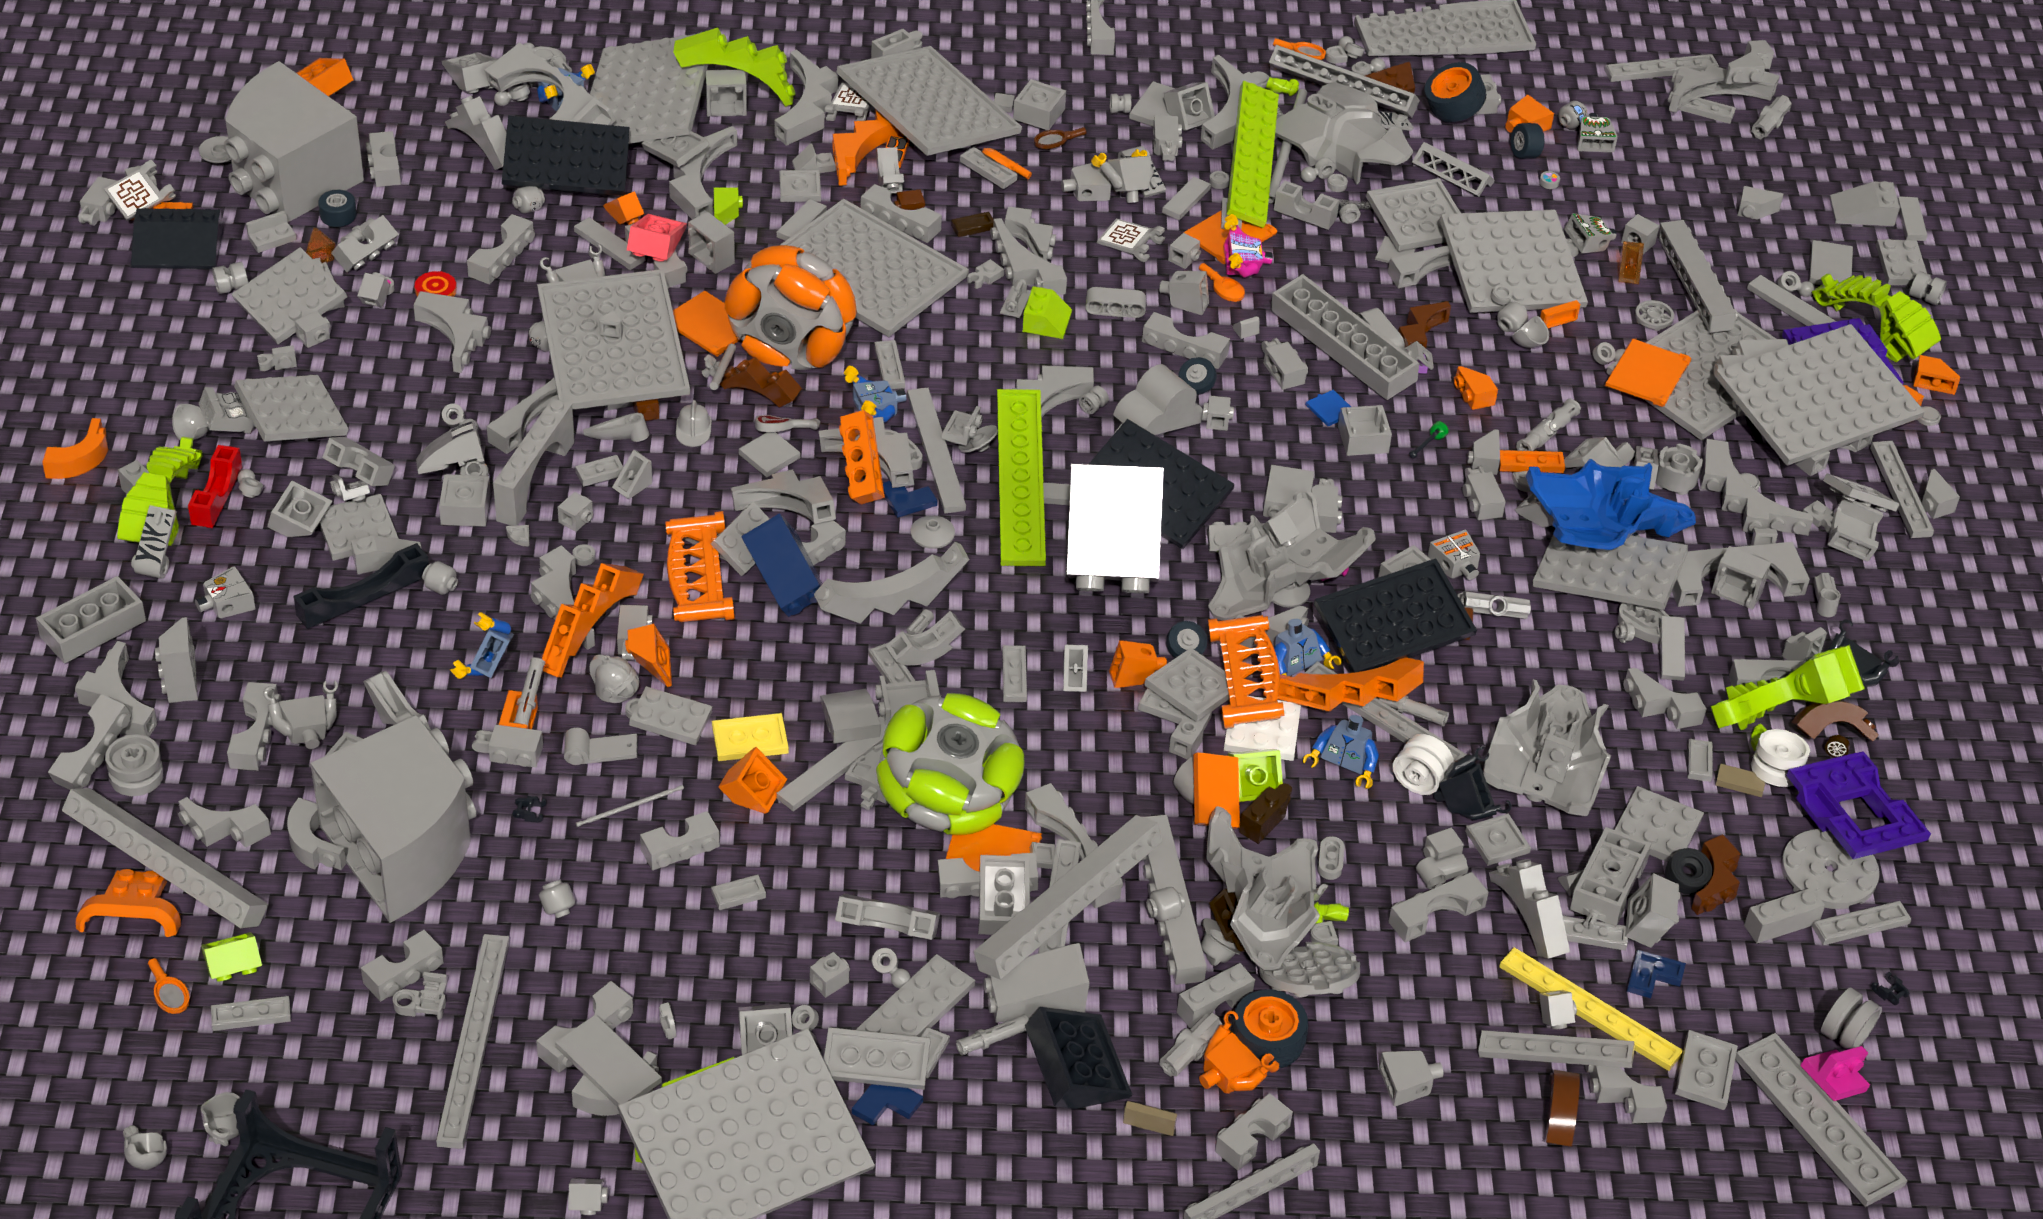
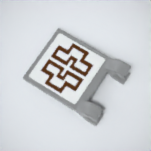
M841 83L831 104L825 107V112H828L826 120L835 121L837 111L855 113L858 116L856 121H866L867 112L871 104L848 83Z
M152 160L147 161L139 170L104 188L106 194L127 221L135 217L137 208L150 209L163 201H170L176 197L173 193L175 190L171 184L166 185L159 191L149 178L157 173L155 169L156 164Z
M1116 218L1097 240V244L1131 253L1138 260L1146 262L1150 255L1145 254L1149 250V245L1145 243L1151 238L1153 242L1162 244L1165 237L1160 235L1165 231V228L1161 226L1148 228Z

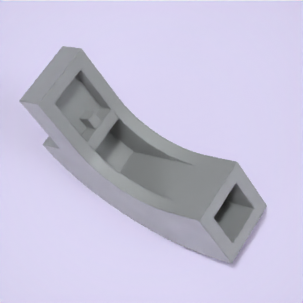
M897 147L877 148L875 152L879 186L891 191V194L902 192L904 176L899 172Z
M298 798L292 806L287 819L289 840L293 853L304 865L312 869H316L319 863H322L327 867L342 870L346 865L344 847L326 842L314 835V832L320 825L317 804Z
M647 1051L642 1059L658 1073L657 1055ZM583 1075L572 1090L573 1107L594 1115L609 1116L619 1114L618 1107Z

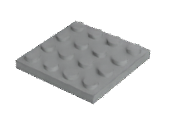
M1440 178L1367 191L1366 195L1367 200L1397 251L1447 242L1439 220L1441 214L1461 213Z
M301 247L231 294L233 299L277 344H280L296 333L295 320L316 311L322 315L347 298L345 291Z
M318 375L268 377L235 381L234 387L263 441L345 436L348 433L346 423Z

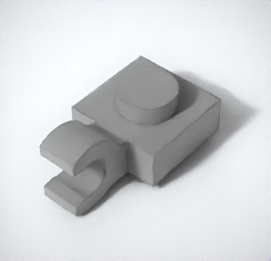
M293 345L273 348L272 354L257 355L260 371H267L272 366L275 367V370L297 367Z

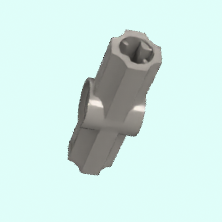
M1787 96L1777 97L1770 106L1763 108L1759 119L1752 127V132L1756 138H1766L1774 128H1779L1785 114L1791 108L1792 103Z
M1463 591L1460 599L1464 607L1473 608L1475 613L1527 619L1531 609L1529 599ZM1497 599L1499 602V606L1497 610L1494 611L1492 608V603L1494 600Z
M1206 1013L1190 1030L1186 1028L1180 1033L1175 1045L1160 1059V1066L1167 1075L1177 1077L1192 1060L1198 1061L1204 1055L1215 1031L1220 1024L1223 1025L1218 1016L1213 1013Z

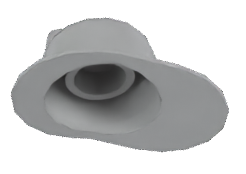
M693 400L692 404L686 405L681 409L676 425L678 441L689 447L705 444L711 435V417L708 415L706 408L698 405L696 400Z
M1209 918L1203 920L1206 932L1201 947L1206 953L1208 961L1213 966L1218 965L1220 962L1226 963L1235 954H1241L1234 943L1225 941L1220 927L1215 920Z

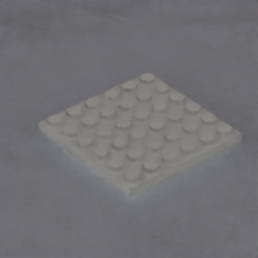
M1556 210L1441 214L1439 220L1469 312L1500 311L1505 305L1497 304L1491 298L1493 288L1499 284L1510 287L1513 292L1510 302L1520 303L1525 306L1526 310L1548 309L1575 300L1581 304L1580 308L1587 306L1588 300Z

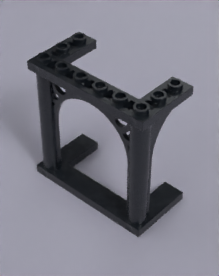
M246 1089L241 1099L238 1098L233 1108V1113L236 1115L237 1120L236 1128L239 1130L240 1135L239 1145L236 1151L233 1150L231 1152L225 1171L219 1174L214 1192L209 1193L202 1214L198 1199L187 1196L183 1206L180 1205L175 1213V1219H223L225 1213L229 1214L227 1219H236V1211L241 1197L258 1179L271 1172L285 1168H307L374 1186L375 1189L360 1219H381L402 1177L396 1130L385 1127L375 1147L376 1160L321 1146L292 1136L273 1124L259 1109L256 1092ZM272 1156L275 1157V1160H281L277 1163H273ZM254 1157H263L266 1160L265 1167L261 1169L255 1168L252 1165ZM248 1170L251 1175L248 1178H244Z

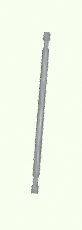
M680 785L677 788L660 792L587 818L584 821L576 822L575 824L577 827L582 826L585 823L599 820L672 794L675 791L683 790L684 787Z

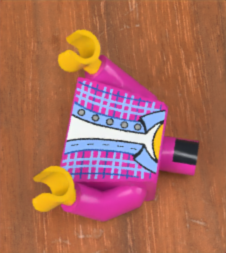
M1234 214L1227 216L1224 227L1227 230L1230 229V232L1223 244L1227 274L1241 275L1244 278L1257 274L1262 264L1272 263V252L1262 251L1261 240L1245 234L1238 226V219Z

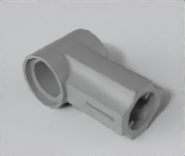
M1821 573L1814 578L1813 582L1818 601L1816 610L1821 616L1833 617L1837 612L1841 594L1836 589L1834 577H1831L1829 573Z
M1458 853L1439 860L1427 857L1417 864L1416 871L1429 889H1433L1439 884H1444L1448 879L1467 874L1468 866L1465 856Z

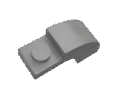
M949 611L933 627L923 633L910 635L901 631L886 645V648L895 661L900 664H925L950 651L953 648L950 643L965 628L956 615Z

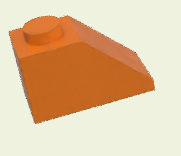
M635 191L603 205L605 210L619 224L625 222L628 225L639 221V216L644 214Z
M1920 355L1915 369L1913 386L1955 395L1960 376L1941 359Z

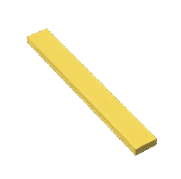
M1515 947L1501 961V969L1541 993L1557 990L1571 992L1572 1000H1574L1577 1007L1576 1015L1617 1040L1634 1041L1635 1051L1664 1069L1670 1071L1683 1054L1682 1049Z

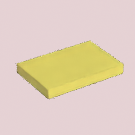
M782 713L712 721L718 761L742 759L754 747H757L765 756L789 753Z

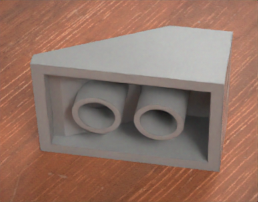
M476 52L442 61V65L459 89L467 91V93H475L479 91L478 88H495L488 83L485 69L498 59Z
M1871 182L1832 194L1829 197L1835 224L1894 226L1900 209L1893 182Z
M980 855L978 934L993 935L1030 904V858L1027 856Z

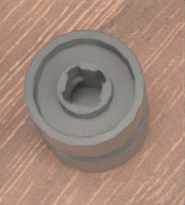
M242 262L230 264L229 268H226L224 265L212 268L218 294L231 292L232 288L238 290L248 284Z
M1919 271L1912 283L1909 295L1918 299L1925 298L1926 302L1937 306L1944 293L1947 281L1937 277L1931 279L1930 274ZM1929 285L1933 286L1930 293L1927 292Z

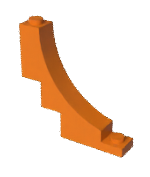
M876 109L875 120L854 121V133L832 134V151L839 185H847V177H850V173L856 172L861 160L871 150L888 142L890 135L905 136Z
M601 563L594 584L581 583L574 605L561 604L542 656V660L545 661L543 671L562 678L569 656L576 655L593 625L614 603L624 597L637 595L644 574L626 566Z
M1406 657L1376 669L1346 674L1299 673L1294 677L1280 674L1278 699L1325 711H1331L1342 702L1364 707L1376 697L1398 702L1423 683L1424 661Z

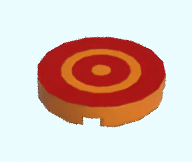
M432 271L419 276L415 281L414 289L417 297L420 291L445 296L453 295L454 297L457 291V283L455 278L448 273Z

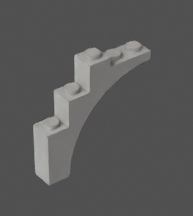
M798 50L790 52V68L798 75L805 90L801 99L790 111L775 119V136L786 146L824 128L825 107L831 104V94L838 91V75L827 66L819 68Z
M1220 55L1213 57L1211 73L1224 87L1228 101L1215 117L1202 124L1200 138L1212 150L1235 139L1240 85L1243 80L1261 87V81L1250 72L1242 74Z
M1709 64L1706 70L1700 72L1681 66L1679 71L1674 72L1671 83H1674V86L1668 98L1670 103L1669 111L1676 113L1683 105L1697 97L1717 94L1746 95L1771 101L1776 92L1780 76L1764 71L1762 82L1726 84L1724 80L1727 75V69Z
M733 126L704 137L709 143L708 147L688 160L686 164L680 167L673 165L675 179L669 181L670 198L692 220L706 212L713 215V201L705 192L701 181L707 167L717 157L737 146V130Z
M1712 439L1706 440L1702 458L1701 489L1722 492L1723 511L1743 513V532L1753 533L1754 528H1770L1781 532L1809 535L1813 514L1782 506L1760 494L1741 477L1735 468L1729 454L1728 442Z

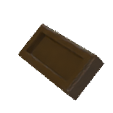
M990 212L951 220V226L958 237L990 231L994 223Z

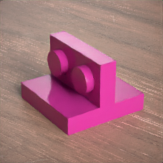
M1863 1046L1842 1052L1836 1049L1805 1058L1800 1065L1833 1101L1864 1093L1870 1086L1858 1072L1863 1067V1061L1868 1055Z

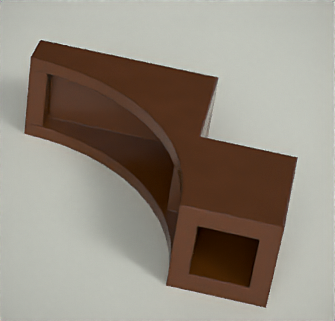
M1448 301L1409 308L1408 325L1399 327L1398 331L1403 337L1405 347L1416 341L1423 347H1427L1428 339L1426 333L1431 328L1449 320L1451 305Z
M756 357L749 361L743 360L735 368L733 366L729 367L720 382L724 389L743 387L757 391L769 398L779 408L792 402L802 389L786 369L779 373L774 372L770 374Z
M1723 834L1703 844L1701 852L1707 856L1711 863L1712 876L1709 884L1695 895L1691 909L1696 915L1705 911L1710 912L1716 906L1725 902L1729 903L1737 896L1740 882L1732 872L1738 867L1741 853Z

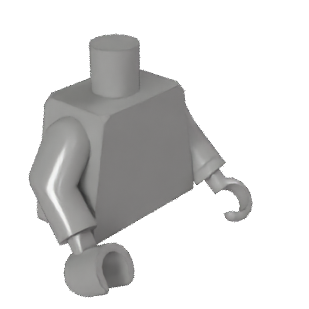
M599 244L598 253H594L591 246L589 248V256L594 259V262L590 259L552 271L551 267L543 265V261L549 260V258L544 257L540 260L541 268L547 271L545 275L549 283L605 276L603 261L600 260L602 247Z
M334 680L333 690H328L326 688V681L324 682L322 689L327 695V699L320 695L276 702L275 697L270 698L267 696L268 689L275 690V687H266L263 691V696L266 700L270 701L268 709L273 727L284 736H288L293 744L305 743L308 749L318 747L320 744L319 740L325 738L326 731L331 729L337 716L336 699L334 698L338 687L337 682Z

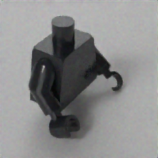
M1845 619L1840 622L1839 629L1841 632L1840 634L1836 633L1828 650L1850 645L1864 687L1876 686L1889 672V667H1896L1899 664V657L1897 655L1893 660H1888L1893 655L1892 650H1888L1884 654V662L1855 642L1844 637L1847 631L1843 630L1842 625L1845 622H1849L1851 627L1853 626L1850 620Z
M1479 745L1473 755L1468 754L1455 761L1445 772V778L1440 782V788L1434 792L1435 800L1437 802L1446 801L1451 813H1459L1461 816L1474 821L1496 815V811L1507 813L1512 807L1509 800H1505L1508 803V807L1505 810H1502L1500 805H1494L1480 763L1475 764L1476 760L1485 761L1488 759L1489 753L1485 756L1478 754V751L1484 749L1485 745Z

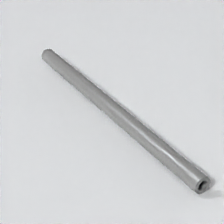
M1305 89L1298 91L1293 109L1302 103L1305 104L1307 97ZM1285 140L1282 142L1271 178L1268 203L1275 202L1276 191L1280 186L1292 144Z

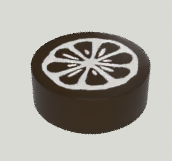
M1841 735L1830 736L1825 745L1826 752L1833 758L1847 755L1850 749L1849 741Z

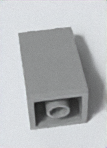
M1080 943L1028 956L1001 980L990 975L984 978L985 993L991 992L992 998H988L989 1012L994 1013L996 1023L1007 1022L1022 1015H1026L1030 1019L1039 1007L1085 1012L1089 979Z

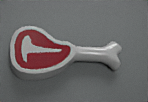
M759 415L755 418V428L762 432H779L791 428H811L817 430L820 425V420L817 418L790 419L772 415Z

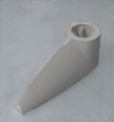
M641 413L625 415L583 430L585 436L601 440L631 439L634 442H640L649 436L644 416Z

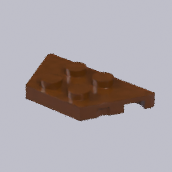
M1410 62L1365 75L1368 78L1414 94L1415 92Z

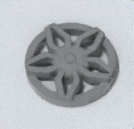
M1648 300L1641 302L1636 307L1635 317L1638 324H1642L1655 331H1660V329L1667 328L1673 323L1674 312L1670 306L1663 302Z

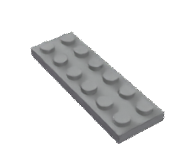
M936 954L856 1030L921 1037L926 1027L931 1028L975 987V980Z

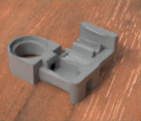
M424 972V990L402 989L394 994L393 1005L396 1013L415 1017L416 1013L437 1015L439 1020L442 1018L443 1009L446 1006L444 992L447 985V975ZM405 998L412 1001L407 1006L398 1004L401 999Z

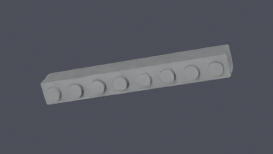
M1276 45L1269 61L1274 69L1321 86L1336 82L1365 92L1375 100L1377 106L1410 118L1413 117L1420 101L1415 94L1279 45Z
M1684 220L1660 223L1658 240L1709 332L1734 330L1735 321L1738 319L1737 311L1733 309L1730 298L1726 296L1723 286L1719 284L1716 273H1713L1710 263L1706 261L1703 250H1700L1697 240L1691 234V229L1687 227Z
M1167 815L1144 817L1158 822L1162 843L1142 859L1145 863L1143 865L1144 878L1149 879V897L1155 890L1174 887L1178 893L1181 892L1185 899V907H1182L1180 917L1164 922L1158 921L1159 936L1164 938L1162 943L1164 956L1168 955L1169 958L1167 961L1168 973L1173 975L1175 985L1204 982L1207 966Z

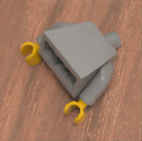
M1136 149L1132 153V157L1110 159L1108 162H1105L1106 155L1104 153H1100L1098 157L1094 155L1091 160L1092 164L1095 167L1101 168L1113 185L1114 190L1126 191L1127 203L1139 202L1138 190L1149 188V183L1154 173L1151 166V156H1147V151L1141 150L1139 152Z

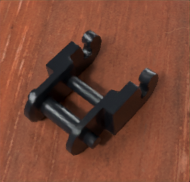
M537 796L515 799L517 809L513 810L512 815L515 818L524 819L525 822H542V814H538V817H536L535 812L530 811L533 807H544L547 801L545 798H542L540 802Z
M1887 972L1885 979L1892 987L1888 989L1881 985L1877 988L1878 983L1874 982L1871 988L1884 1001L1887 999L1892 1004L1897 1005L1899 1004V998L1902 996L1906 998L1910 993L1902 985L1903 981L1896 975L1891 978L1892 974Z

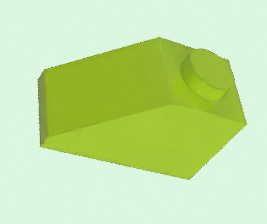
M738 187L714 188V217L726 225L739 216V208H743V198L738 196Z

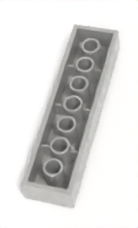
M1304 274L1273 292L1272 312L1386 400H1389L1418 380V361Z

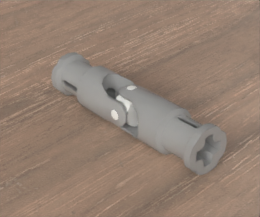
M1567 399L1562 407L1555 409L1546 419L1528 432L1525 439L1517 442V451H1534L1536 448L1542 447L1557 433L1558 429L1564 428L1572 417L1580 414L1581 407L1579 403L1573 399Z

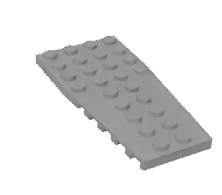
M1516 0L1451 3L1439 5V9L1431 10V7L1427 6L1422 7V11L1413 12L1411 8L1405 9V12L1402 14L1387 11L1386 16H1378L1377 13H1371L1369 18L1360 19L1359 15L1355 16V25L1368 56L1472 55L1535 50L1536 42Z

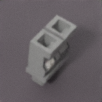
M204 387L199 406L203 416H205L209 430L244 431V433L251 434L252 428L256 426L240 396L235 392L226 394L215 393L213 388Z

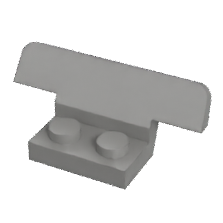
M1606 437L1586 439L1564 459L1566 468L1575 467L1579 469L1589 459H1593L1601 466L1622 467L1635 457V451L1628 442L1622 443L1615 449Z

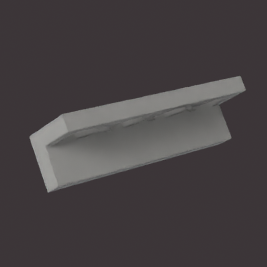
M1423 142L1412 161L1413 164L1478 197H1480L1486 185L1491 187L1495 181L1489 174ZM1423 154L1430 156L1432 160L1425 164L1419 162ZM1442 162L1448 166V170L1439 172L1436 164ZM1459 171L1464 174L1465 178L1455 180L1453 172ZM1475 179L1481 182L1477 190L1470 187V180Z

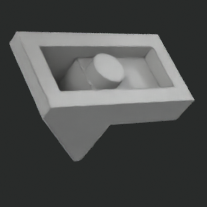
M812 143L792 160L794 170H820V173L836 171L832 154H816Z

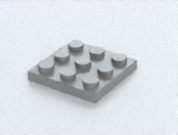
M381 494L369 496L359 501H348L331 505L319 523L333 561L353 556L352 539L371 535L398 539Z
M1192 648L1145 679V686L1196 722L1229 700L1225 671Z
M1637 786L1615 830L1650 842L1649 855L1668 862L1677 851L1689 847L1702 821L1704 812Z

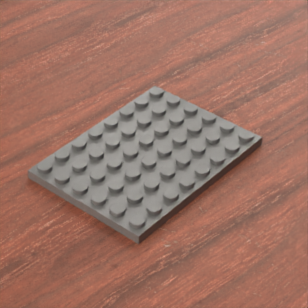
M692 35L603 48L590 95H595L601 103L611 110L616 118L612 125L630 127L629 143L690 135L708 64H697L681 68L673 50L676 40Z
M931 46L837 66L836 73L927 156L1021 133L1022 126Z
M845 199L839 201L781 244L802 248L805 252L814 254L832 266V269H837L846 278L855 296L857 308L855 318L888 337L969 275V269Z
M663 269L537 284L558 400L572 404L573 410L690 395V386ZM613 310L621 320V338L600 335L599 318Z
M1697 310L1646 342L1650 345L1691 357L1690 364L1665 406L1661 407L1653 404L1651 401H1645L1700 440H1703L1738 417L1737 409L1732 404V397L1722 385H1719L1718 379L1714 376V365L1717 364L1720 355H1732L1738 340L1776 339L1738 312V319L1735 321L1734 330L1710 333ZM1619 360L1607 367V374L1611 375Z
M1852 324L1717 369L1714 375L1787 466L1922 418L1925 413Z
M809 1029L618 1105L617 1108L668 1219H756L870 1171L875 1166Z

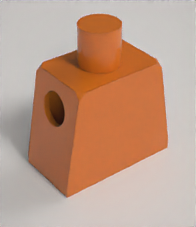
M1526 95L1510 108L1505 127L1508 132L1512 133L1513 128L1517 124L1536 123L1541 126L1544 132L1551 129L1554 113L1531 96Z
M1119 641L1109 669L1114 688L1145 684V679L1165 666L1167 660L1165 657H1157L1151 644Z

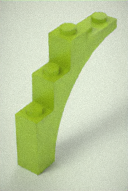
M719 28L675 41L673 53L681 68L697 64H717L737 68L756 76L766 83L779 96L785 107L793 104L795 90L792 84L789 85L787 74L784 70L787 58L785 53L780 51L778 45L757 51L756 45L751 43L748 36L727 42L726 36L721 34Z

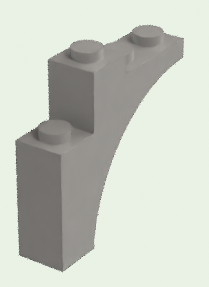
M471 95L461 100L462 104L456 107L457 112L450 114L451 119L445 121L447 128H456L468 134L481 147L495 170L503 167L506 130L499 115L491 118L480 96L473 99Z
M420 291L414 303L415 321L433 326L447 336L454 347L452 354L453 372L462 373L465 365L469 364L471 351H475L476 346L483 347L485 340L490 337L491 327L488 326L487 317L472 315L473 310L470 308L469 299Z
M1786 339L1738 340L1732 355H1720L1717 364L1714 365V375L1717 369L1788 346V342ZM1732 398V404L1737 409L1738 416H1746Z
M1042 366V374H1038L1037 380L1017 379L1016 388L1012 389L1041 390L1042 418L1055 406L1078 399L1085 393H1089L1094 384L1093 367Z
M883 417L873 418L880 468L890 479L892 488L914 485L907 433L885 435ZM839 428L819 431L821 452H843L842 446L844 441ZM860 434L856 436L855 441L858 440Z
M792 469L771 474L772 479L731 488L735 511L743 510L751 502H754L759 508H781L798 512L808 517L814 524L836 519L833 498L821 476L799 481Z
M117 641L114 647L107 652L105 660L97 667L96 672L87 671L83 678L77 682L75 691L79 704L92 708L101 694L123 703L129 710L131 717L127 727L123 728L119 734L125 736L138 734L150 737L157 726L155 710L137 701L124 688L122 674L129 656L126 643Z
M1525 859L1516 862L1517 866L1512 867L1511 864H1503L1497 866L1496 871L1489 872L1491 882L1504 889L1519 908L1531 933L1537 956L1549 959L1570 952L1559 897L1556 894L1548 893V890H1546L1541 864Z

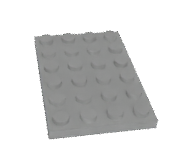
M1553 535L1533 579V587L1664 610L1688 553V545L1631 535L1626 539L1624 545L1612 550L1562 543Z

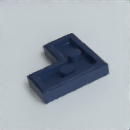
M890 481L883 483L885 499L897 518L937 506L938 500L929 486L908 492L905 486L892 488Z
M1637 950L1627 992L1651 998L1656 980L1680 987L1686 963Z
M871 1084L852 1107V1114L871 1125L876 1123L887 1108L910 1119L923 1103V1096L909 1088Z

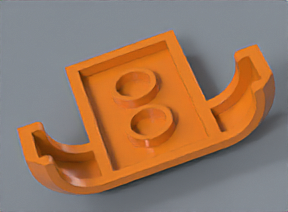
M131 869L116 871L105 894L92 896L84 902L76 917V929L84 932L85 922H89L92 916L148 918L158 921L164 928L165 936L171 937L177 934L181 926V920L177 909L168 901L159 898L167 883L165 878L154 871L137 872Z

